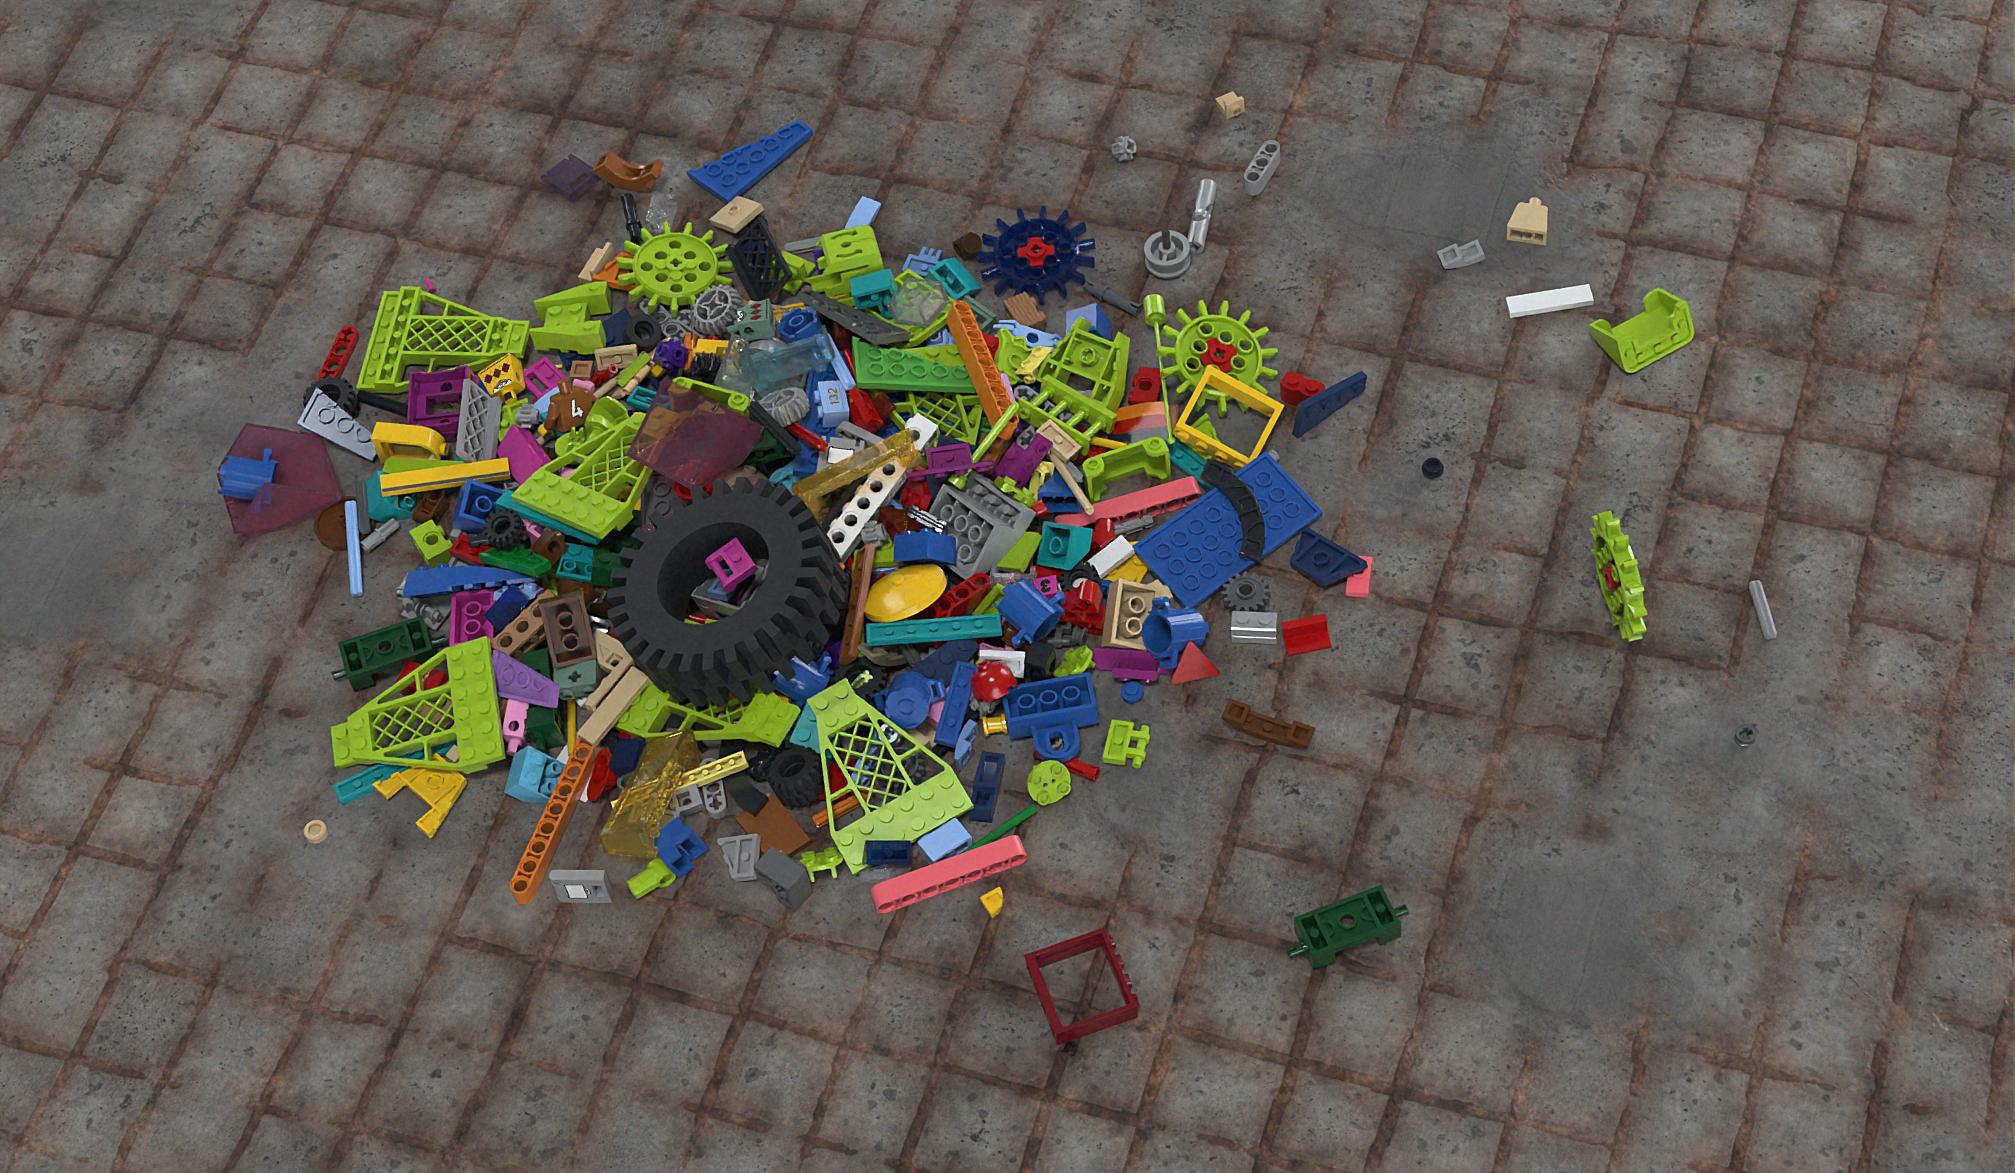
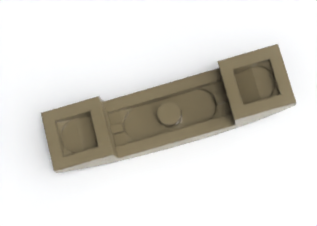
M928 642L911 643L919 655L922 652H929V648L932 647ZM867 643L859 644L857 647L872 662L881 666H896L908 663L895 644L880 647L867 646Z

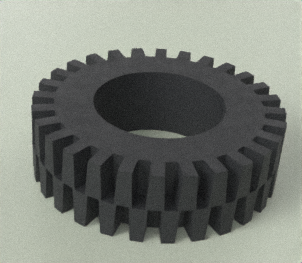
M736 477L733 490L724 479L714 480L712 497L706 493L701 485L691 488L690 492L693 503L689 506H686L678 496H675L668 501L674 514L667 520L657 510L648 516L656 530L652 534L640 528L634 531L631 536L639 550L622 548L619 558L626 568H613L610 578L617 588L608 589L607 600L613 607L607 610L608 617L615 627L613 629L615 636L628 654L663 693L668 691L674 699L681 702L687 696L696 706H704L708 697L717 707L727 706L730 691L741 703L750 701L751 683H755L764 694L775 690L770 675L777 670L787 682L796 676V673L789 661L796 656L808 665L815 658L807 642L810 640L825 646L830 635L822 623L837 625L840 614L834 604L844 603L845 592L839 584L845 582V572L839 564L842 562L840 555L804 501L797 494L793 496L788 488L781 484H778L774 489L768 480L759 478L755 486H753L747 477ZM734 538H737L751 559L769 560L767 575L762 586L755 596L740 610L724 619L711 623L690 624L684 622L685 611L692 593L696 587L714 572L705 563V560L711 554ZM724 559L720 562L721 567L727 565Z

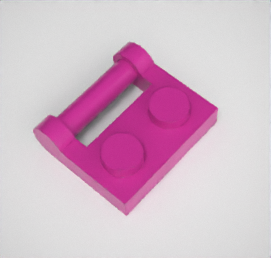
M546 356L523 371L525 387L537 398V401L557 387V381L567 378ZM535 377L547 390L542 392L530 379Z
M737 538L728 542L705 560L707 567L712 569L721 581V587L726 593L735 590L738 583L758 570ZM723 559L733 571V574L729 577L720 566V562Z

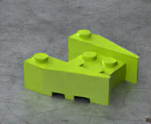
M607 281L583 284L534 300L540 321H545L544 327L529 329L535 350L549 351L551 348L560 349L564 353L574 350L578 354L586 355L595 354V349L606 348L607 338L601 320L590 321L591 315L611 313L613 299Z
M1079 317L1071 326V331L1066 337L1056 344V349L1051 355H1047L1043 360L1035 379L1042 383L1043 377L1048 374L1066 384L1070 374L1073 373L1096 382L1090 399L1116 414L1125 390L1130 338L1118 332L1114 342L1088 333L1092 323Z

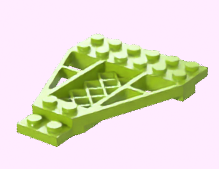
M401 286L400 291H384L356 388L358 392L359 390H365L371 393H401L408 391L409 380L401 382L405 366L408 364L429 365L427 373L435 372L438 365L463 364L461 366L468 365L471 371L475 372L485 369L508 353L516 358H523L531 323L530 321L491 317L422 291L421 287ZM428 301L444 307L443 316L420 315L423 302ZM454 311V312H457V313L462 314V315H465V316H450V315H451V312ZM416 329H423L419 333L415 332ZM436 329H443L437 334L435 332ZM456 329L462 330L458 334L454 332ZM475 330H483L478 334L474 333ZM430 333L433 335V337H431L427 341L423 340V338L429 335ZM449 334L453 336L445 342L442 340ZM469 334L472 336V338H470L466 342H463L461 340ZM419 341L421 343V345L417 346L416 348H411V346L416 342ZM437 342L441 344L433 350L430 348ZM457 342L460 343V346L454 350L449 348ZM477 342L480 344V346L476 349H470V347L476 344Z
M956 344L900 349L922 355L928 361L935 362L936 359L943 361V365L966 368ZM867 389L869 395L902 432L905 430L906 422L898 413L909 412L912 418L918 413L938 425L939 429L947 432L945 436L951 437L953 435L957 437L954 439L976 445L983 413V406L978 395L961 396L960 393L944 392L946 394L941 396L932 391ZM903 392L906 402L889 404L881 394ZM917 392H920V393L924 394L925 396H924L923 398H921V397H919V396H917V395H915V394H916ZM931 398L937 401V403L934 405L928 402V400ZM979 404L975 427L970 428L964 406ZM945 405L951 409L947 412L940 407ZM921 407H924L930 411L928 413H925L920 409ZM936 413L942 418L938 420L932 416ZM947 420H949V421L955 423V425H954L953 427H951L950 425L946 424L945 422H946ZM939 436L930 448L936 447ZM912 437L910 441L915 442L919 440V437ZM925 454L923 461L928 465L927 454Z
M655 405L647 414L638 412L540 467L511 494V497L518 504L603 539L612 529L620 531L634 518L632 511L662 452L671 444L674 436L689 423L687 417ZM595 450L591 455H589V456H584V455H586L587 453H589V452ZM573 461L582 463L566 478L553 474ZM629 484L634 485L626 502H620L615 499Z
M684 618L685 623L700 624ZM650 681L612 728L629 734L634 740L650 746L653 742L743 739L749 742L761 741L778 748L801 710L796 705L780 700L773 691L764 694L755 683H751V698L753 699L749 705L745 706L744 702L741 703L734 697L728 700L727 706L717 707L713 705V701L708 697L705 704L708 703L709 708L699 712L698 707L700 706H696L692 702L682 706L681 701L674 699L668 691L663 693ZM740 703V709L733 712L730 711V707ZM726 710V715L716 718L715 713ZM671 713L685 718L677 732L659 733ZM742 716L737 724L733 723V719ZM694 722L716 729L689 731Z
M484 636L443 649L347 717L348 722L332 726L331 735L335 767L340 770L357 764L371 765L379 763L464 771L469 774L488 768L489 763L506 759L490 639ZM447 659L448 684L424 691L422 676ZM416 681L417 691L415 694L388 701ZM449 699L452 701V704L445 712L440 708ZM437 700V702L435 703V705H433V704L430 703V702H432V701ZM428 705L432 709L424 718L420 713ZM417 706L414 711L409 709L411 707ZM405 711L411 713V716L403 724L399 720ZM396 712V714L394 715V717L388 715V714H391V713ZM437 712L443 714V717L436 725L431 721ZM387 717L391 721L383 730L379 728V725ZM419 718L423 722L415 731L410 727ZM449 719L455 721L451 729H443ZM396 724H399L402 728L394 737L390 733ZM428 725L434 727L430 735H422ZM377 730L381 732V735L379 736L378 739H377ZM408 730L414 733L409 741H401ZM387 737L393 739L389 747H381ZM457 740L458 763L432 760L431 747ZM424 749L425 760L395 758Z
M847 678L807 699L817 720L831 837L841 854H843V858L854 876L917 841L925 834L938 829L953 818H957L974 808L951 766L856 695ZM869 718L872 723L865 722L864 720ZM880 719L915 747L902 755H897L877 721ZM860 725L871 727L868 738L857 736ZM855 726L853 735L844 733L846 730ZM875 729L883 742L872 740ZM840 736L851 739L848 750L837 747ZM835 737L834 743L832 745L830 739ZM855 740L867 743L864 754L852 751ZM871 744L882 746L879 757L868 755ZM886 748L894 761L883 759ZM826 749L831 751L848 781L846 787L831 794ZM922 751L945 770L916 786L906 773L902 762ZM837 752L847 754L844 764ZM851 755L862 758L859 769L848 766ZM866 759L878 762L875 773L863 770ZM881 763L893 765L890 777L879 774ZM897 767L905 780L894 778ZM848 771L858 773L855 784ZM862 774L873 777L870 788L859 785ZM877 778L889 781L886 792L874 789ZM893 782L904 785L901 796L890 793ZM858 790L869 792L866 803ZM848 792H854L865 811V816L836 831L832 801ZM873 793L884 796L881 807L870 805ZM888 797L894 798V800L887 803Z

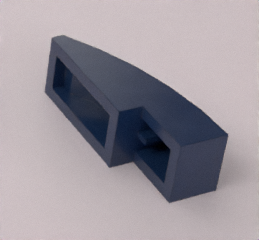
M982 751L973 782L971 802L974 808L969 810V820L992 823L999 795L1005 754Z

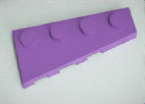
M493 650L492 660L497 696L557 708L560 685L504 652Z

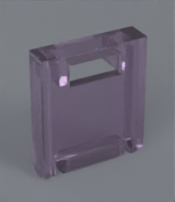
M569 154L567 156L568 159L564 158L547 171V175L543 174L541 179L546 185L572 202L601 180V178L593 172V167L573 154ZM586 176V178L578 185H576L575 187L572 186L582 177Z

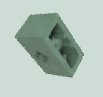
M596 659L554 668V682L560 685L559 698L561 700H572L575 697L581 696L588 697L600 686L604 676V670L600 668Z

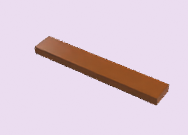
M867 543L857 551L839 656V663L844 666L856 659L858 655L857 647L860 643L864 609L876 546L872 543Z

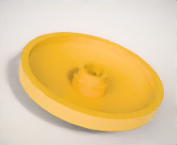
M921 563L906 566L889 573L868 589L864 614L869 620L874 622H893L924 610L935 602L946 588L947 580L943 570L935 564Z

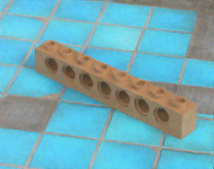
M549 589L540 594L513 622L506 625L500 634L490 640L492 656L493 650H500L520 662L522 660L521 654L531 652L546 638L538 600L555 596ZM447 699L440 709L446 712L452 701ZM437 700L432 701V702H430V703L433 704V705H435V703L437 702ZM426 705L420 714L426 718L432 708ZM437 712L431 722L437 725L443 714ZM449 719L443 729H448L455 721Z

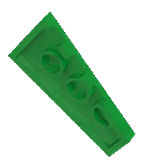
M515 543L516 546L514 548L509 545L508 550H505L504 547L503 550L492 547L479 553L480 562L487 563L490 566H498L504 570H513L520 574L531 575V577H540L544 572L552 569L550 560L539 554H533L531 549L524 550V545L520 543Z

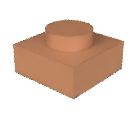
M572 361L570 381L573 382L574 379L591 381L594 371L593 361Z

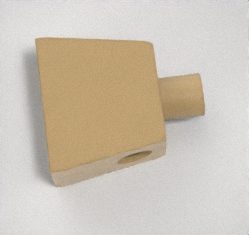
M1533 197L1529 199V203H1518L1507 225V240L1546 246L1548 208L1541 205L1540 199Z

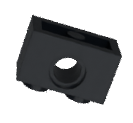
M1033 640L1024 660L1027 683L1055 678L1054 672L1058 668L1055 646L1048 642Z

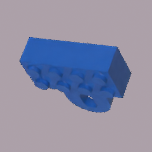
M1090 672L1019 684L1014 688L1010 686L1007 688L1009 693L1002 696L1010 739L1032 735L1036 754L1043 761L1053 760L1064 763L1071 760L1080 749L1077 727L1099 723ZM1054 737L1062 738L1064 748L1059 751L1053 750L1050 745L1051 739Z

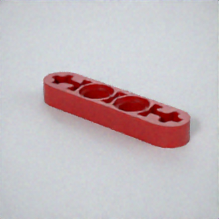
M347 325L341 328L316 378V382L319 381V378L323 377L325 379L327 376H332V378L340 376L341 378L359 341V334L354 326ZM339 349H347L343 354H337ZM331 365H339L335 370H329Z

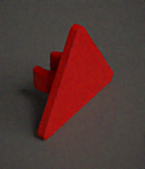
M1188 641L1171 677V683L1177 684L1218 676L1220 672L1192 641Z

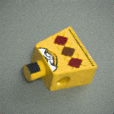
M510 353L478 373L489 394L492 397L498 396L502 403L505 402L506 405L518 401L516 395L525 389L522 363Z

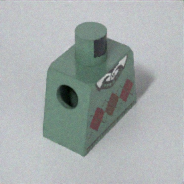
M770 299L739 308L737 310V320L726 322L728 333L740 332L743 341L775 337V314Z

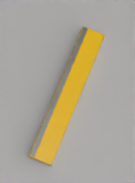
M508 457L380 475L383 497L462 486L468 478L481 483L511 479Z

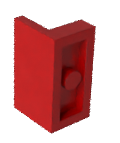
M854 387L848 392L853 400L848 405L849 414L856 426L874 434L884 423L867 392Z
M1326 614L1281 622L1282 637L1288 657L1332 648L1328 634Z

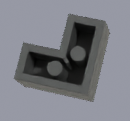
M771 846L753 866L757 878L773 888L777 900L793 912H796L813 893L807 868L801 862L795 863L783 850L778 851Z

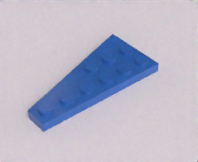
M797 120L778 129L777 133L769 137L766 135L760 137L759 141L750 145V143H747L721 155V159L712 163L708 161L703 164V167L695 171L693 169L686 171L687 176L728 204L736 196H741L813 135V129Z

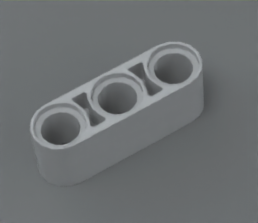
M1268 140L1264 142L1244 173V189L1247 194H1260L1280 164V144L1277 141Z

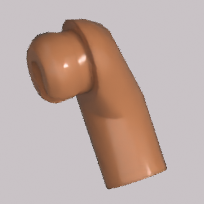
M1176 404L1169 405L1172 432L1179 421V405Z

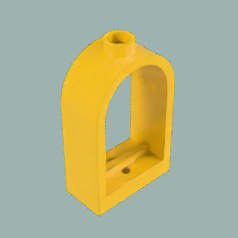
M376 422L371 436V441L381 464H385L387 458L441 460L442 455L447 456L449 451V445L441 434L423 426ZM393 443H396V444H406V445H416V446H421V447H424V448L408 447V446H398V445H394Z

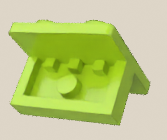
M782 251L781 253L793 277L781 290L794 295L804 284V279L808 278L816 269V265L789 252ZM775 255L772 256L771 266H775ZM770 269L769 280L773 279L774 269ZM780 269L779 280L785 275L782 269Z

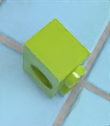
M431 519L409 531L415 546L430 569H435L437 564L449 563L452 558L449 549L453 544L449 539H444L446 535L440 525L436 526Z

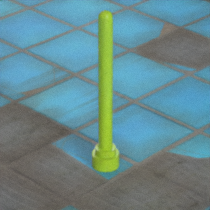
M1017 402L1011 403L973 453V463H977L1019 409ZM952 474L947 481L962 491L966 485L965 482L968 474Z

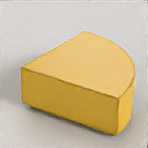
M1000 886L980 897V902L991 918H994L1003 906V894Z

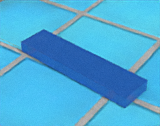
M957 660L934 737V743L956 748L972 693L970 679L973 672L978 668L977 665Z

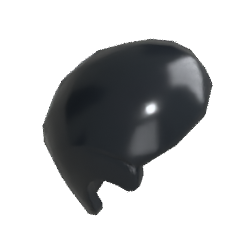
M770 746L767 748L768 752L760 749L757 756L748 760L750 767L746 768L745 771L751 778L758 780L766 779L767 768L770 767V762L774 761L776 756Z

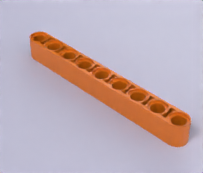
M956 300L951 306L946 322L989 423L993 428L1012 402L970 306L964 301ZM1017 413L1012 416L997 437L1004 440L1011 438L1019 421Z
M578 737L510 882V889L517 903L526 905L534 899L593 772L596 756L604 748L602 740L596 747H593Z

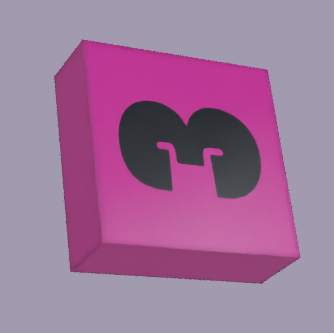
M1056 575L1034 579V586L1048 599H1052L1058 592Z

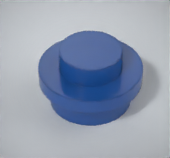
M1127 682L1121 688V696L1128 703H1136L1143 696V687L1137 682Z

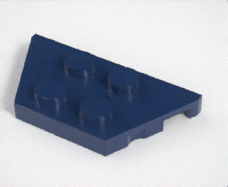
M1306 526L1301 529L1300 541H1297L1295 552L1290 559L1291 568L1322 586L1365 570L1368 567L1367 561Z

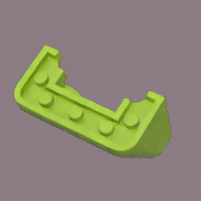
M1658 287L1644 297V312L1612 329L1609 322L1599 319L1589 324L1590 333L1621 369L1628 373H1633L1692 340L1694 327L1688 302Z
M686 377L673 379L666 388L669 410L686 416L687 420L691 419V422L695 423L699 415L703 417L729 415V419H732V416L735 417L737 431L759 428L753 415L747 408L751 400L744 394Z
M1151 437L1090 457L1084 461L1080 470L1083 473V482L1080 485L1091 505L1099 503L1102 493H1107L1105 484L1141 472H1145L1147 479H1151L1152 476L1159 478L1161 484L1172 481L1169 449L1165 441L1160 437Z

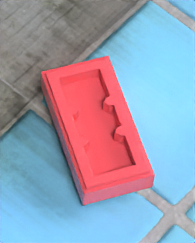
M1359 556L1367 561L1368 567L1347 577L1346 596L1368 598L1372 557Z

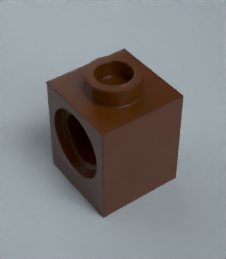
M546 529L530 549L535 554L550 560L551 566H553L569 546L564 542L566 538L557 530L552 532ZM553 542V547L548 550L549 544Z

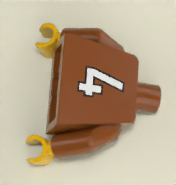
M568 378L557 381L560 392L550 396L545 422L538 427V432L545 438L547 433L549 436L554 435L553 428L566 432L571 430V427L584 424L589 411L597 401L596 397L585 388L571 387Z

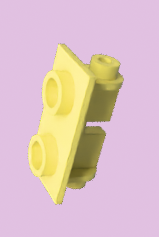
M1039 346L1033 349L1030 356L1021 363L1015 374H1022L1024 377L1023 381L1026 384L1034 383L1039 371L1038 369H1040L1046 356L1051 355L1050 352L1053 350V347Z
M1041 461L1031 475L1029 490L1034 493L1033 498L1036 501L1038 499V490L1053 475V462Z

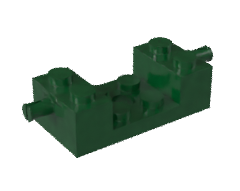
M633 509L632 514L634 518L620 531L612 529L597 545L594 544L590 585L617 588L610 576L613 568H626L619 558L623 547L634 550L638 549L631 535L637 528H640L641 510Z
M421 615L339 642L338 645L344 668L332 671L334 681L347 676L353 691L375 684L372 674L411 661L421 665L436 655L437 646L446 644L448 641L445 634L432 638ZM386 645L391 646L388 651H381L382 647Z
M547 648L537 651L533 649L531 652L521 654L524 665L554 682V667ZM558 698L557 708L538 706L526 709L527 718L524 719L526 731L531 732V738L533 743H536L537 750L545 753L546 749L567 745L563 700Z
M1379 885L1294 917V931L1299 939V945L1287 948V954L1289 958L1303 953L1308 958L1313 970L1335 962V952L1376 938L1378 944L1381 945L1401 937V922L1398 917L1409 914L1408 908L1405 904L1393 908L1383 886ZM1351 919L1354 924L1346 927L1341 924V921Z

